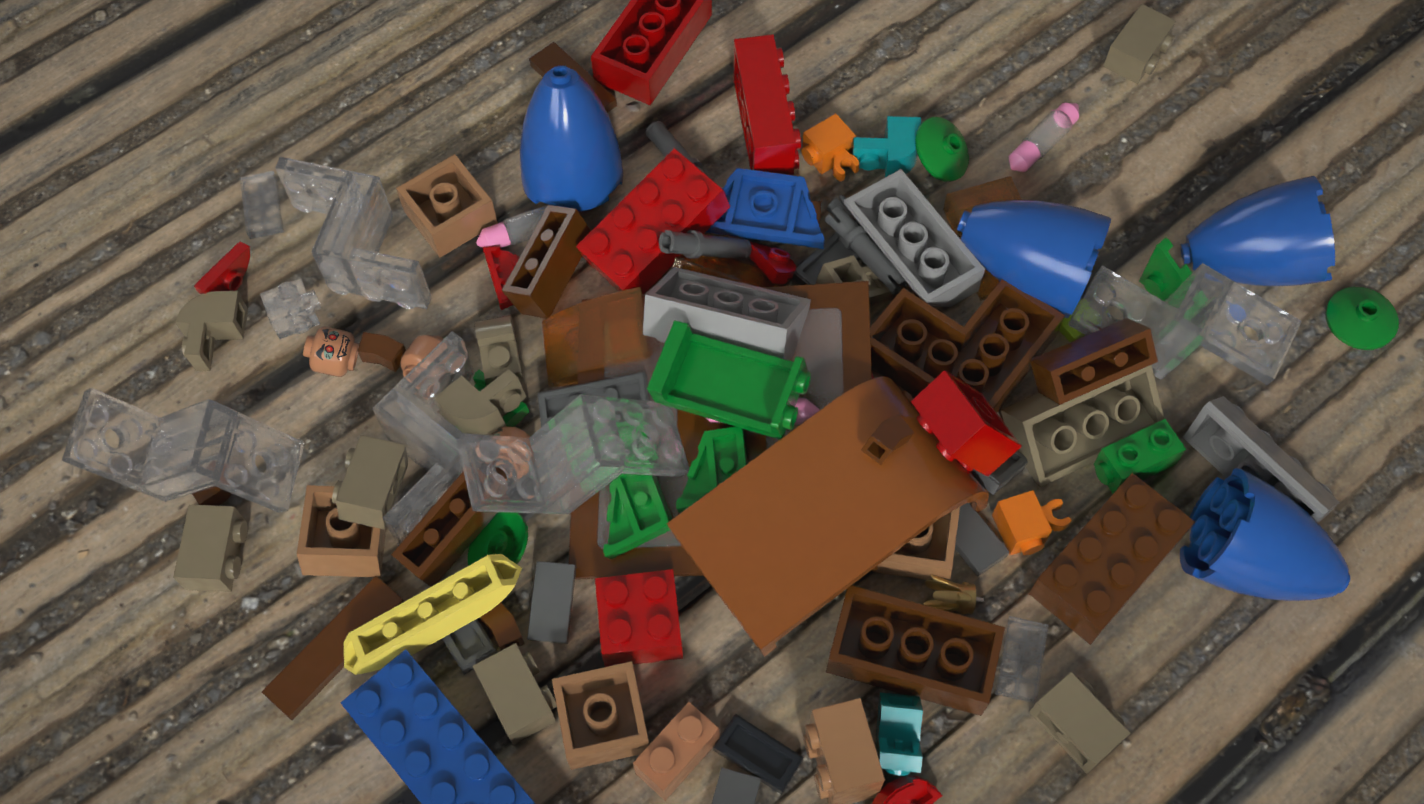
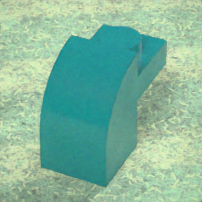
M887 116L884 138L854 137L852 155L859 160V168L864 170L885 169V177L900 169L905 174L909 173L915 166L918 157L915 138L917 129L921 124V117Z
M880 692L875 748L881 768L890 774L905 776L910 774V772L921 773L923 756L920 746L923 707L919 696Z

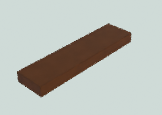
M375 576L267 685L262 693L289 719L293 720L344 668V641L348 633L398 606L404 600Z

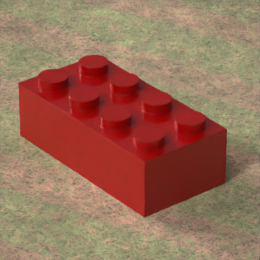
M630 0L591 55L593 78L603 86L651 106L712 16V0Z
M774 34L734 39L733 82L750 170L794 176V169H799L800 166L797 149H801V137L799 128L793 129L792 122L795 121V108L793 101H787L786 95L790 93L788 75L781 72V68H784L782 47L776 48Z
M674 148L576 248L586 262L624 297L642 296L683 255L663 253L659 248L661 233H665V230L682 233L696 230L704 234L730 208L724 190Z

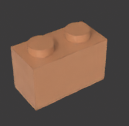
M688 702L633 762L635 774L666 801L715 746L720 738V729Z

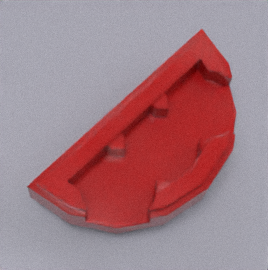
M241 241L237 243L194 285L196 291L199 294L214 291H237L248 268L250 246Z
M750 242L752 247L750 258L773 284H785L788 279L793 278L796 265L790 259L791 255L788 252L779 248H770L762 244Z
M499 246L482 247L500 308L504 310L513 304L503 293L502 289L520 257L517 254L513 255L509 251L501 250Z
M916 775L902 776L888 783L876 795L872 804H933L943 795L932 783Z

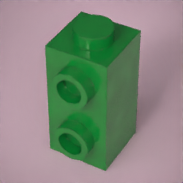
M1163 419L1102 448L1094 462L1095 473L1100 482L1107 485L1114 494L1132 473L1143 481L1176 465L1186 451V448L1167 420Z

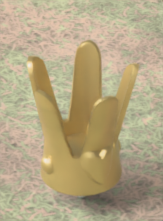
M932 574L931 577L934 580L925 581L927 587L938 590L933 593L935 600L926 601L924 603L926 606L948 612L959 611L964 615L967 613L973 614L976 601H984V598L976 597V586L974 583L963 582L958 584Z

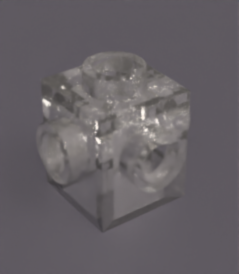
M302 279L285 282L276 288L260 293L269 321L279 339L293 334L305 333L310 328L320 325L316 311L322 309L315 290L307 291Z

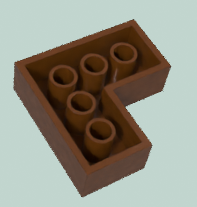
M1002 279L963 327L903 288L870 327L871 366L883 376L891 378L895 384L915 397L946 370L982 393L997 413L1031 370L1030 359L1042 355L1055 339L1065 315Z

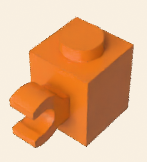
M836 113L803 132L802 156L810 166L814 165L821 174L833 168L834 177L842 182L845 180V171L842 167H849L854 173L859 171V160L852 155L853 140L856 135Z
M1034 490L997 502L992 517L1010 556L1020 552L1026 556L1042 550L1052 531H1063L1069 526L1072 521L1070 517L1057 519L1052 514L1053 511L1061 509L1063 505L1062 499H1054L1041 506Z

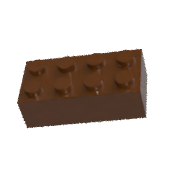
M1132 473L1037 578L1029 595L1091 645L1182 540L1195 521Z
M851 585L847 588L826 673L904 695L919 696L922 700L982 716L990 702L1005 627Z

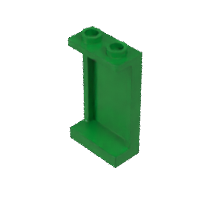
M674 320L647 390L655 403L780 440L784 437L786 430H792L798 415V407L795 406L799 395H805L808 390L811 372H808L803 357L796 356L793 362L692 333L689 324Z

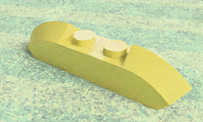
M503 554L487 555L349 632L344 641V668L355 675L369 673L382 669L405 649L411 656L496 607L515 587L522 568Z

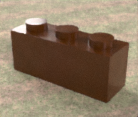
M553 205L547 206L502 289L503 293L521 314L550 319L582 257L576 246L591 232V229L577 209Z
M1128 318L1030 359L1038 393L1059 405L1158 362L1151 329Z
M468 465L391 555L420 580L432 587L440 581L508 499L496 486Z

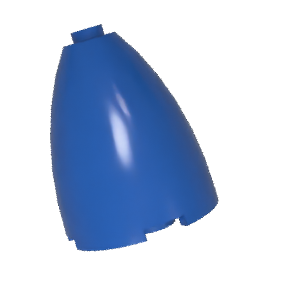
M556 66L545 73L535 88L525 114L520 141L522 186L527 197L535 204L543 202L553 206L577 209L580 212L609 201L608 195L618 185H622L623 167L621 153L609 115L597 94L575 70L566 66Z
M1309 176L1283 182L1254 192L1220 209L1186 236V243L1180 244L1183 264H1190L1193 271L1212 278L1254 286H1297L1331 281L1332 275L1327 273V268L1335 266L1334 235L1330 213L1326 214L1323 202H1319L1317 196L1323 194V189L1315 176Z
M1037 200L997 201L976 205L973 207L972 212L964 210L957 231L963 232L961 241L981 265L999 281L1003 279L1022 292L1050 305L1064 314L1065 318L1069 319L1070 314L1072 315L1092 274L1091 271L1099 253L1098 249H1101L1104 244L1111 218L1083 208L1061 203Z
M1234 468L1232 474L1225 480L1217 477L1203 492L1191 512L1190 518L1195 523L1190 532L1189 547L1184 545L1180 549V563L1185 573L1197 579L1239 594L1283 601H1309L1329 598L1342 593L1349 585L1350 574L1348 565L1339 548L1327 532L1291 498L1267 482L1242 469Z

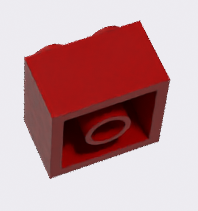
M946 370L911 401L919 412V415L916 417L919 424L928 433H934L939 440L936 447L940 453L951 462L954 459L958 460L969 472L976 470L988 477L1022 447L983 394Z
M673 569L595 578L601 653L605 667L631 661L635 665L683 659Z

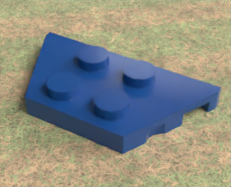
M736 168L730 175L726 185L722 188L730 208L706 232L824 249V235L821 233L817 214L811 202L804 177Z

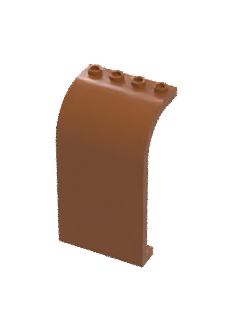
M878 377L868 380L845 392L667 523L672 534L764 657L777 648L776 642L937 520L954 509L972 502L971 506L977 513L987 507L988 491L958 460L954 459L951 462L940 453L936 447V444L939 442L934 433H928L917 421L916 417L919 415V412L911 403L913 400L911 395L905 390L901 391L889 377ZM899 414L914 431V434L906 444L891 452L882 465H880L861 449L883 421Z

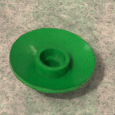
M931 117L923 121L917 129L915 138L917 154L922 165L933 177L940 181L953 182L958 180L965 174L969 164V153L964 137L954 124L944 118Z
M1365 287L1344 288L1335 293L1326 306L1325 317L1331 332L1340 341L1353 348L1361 350L1379 349L1390 343L1397 334L1399 318L1394 306L1386 297L1372 289Z
M510 509L498 511L470 544L468 566L491 554H503L518 565L528 542V526L524 517Z

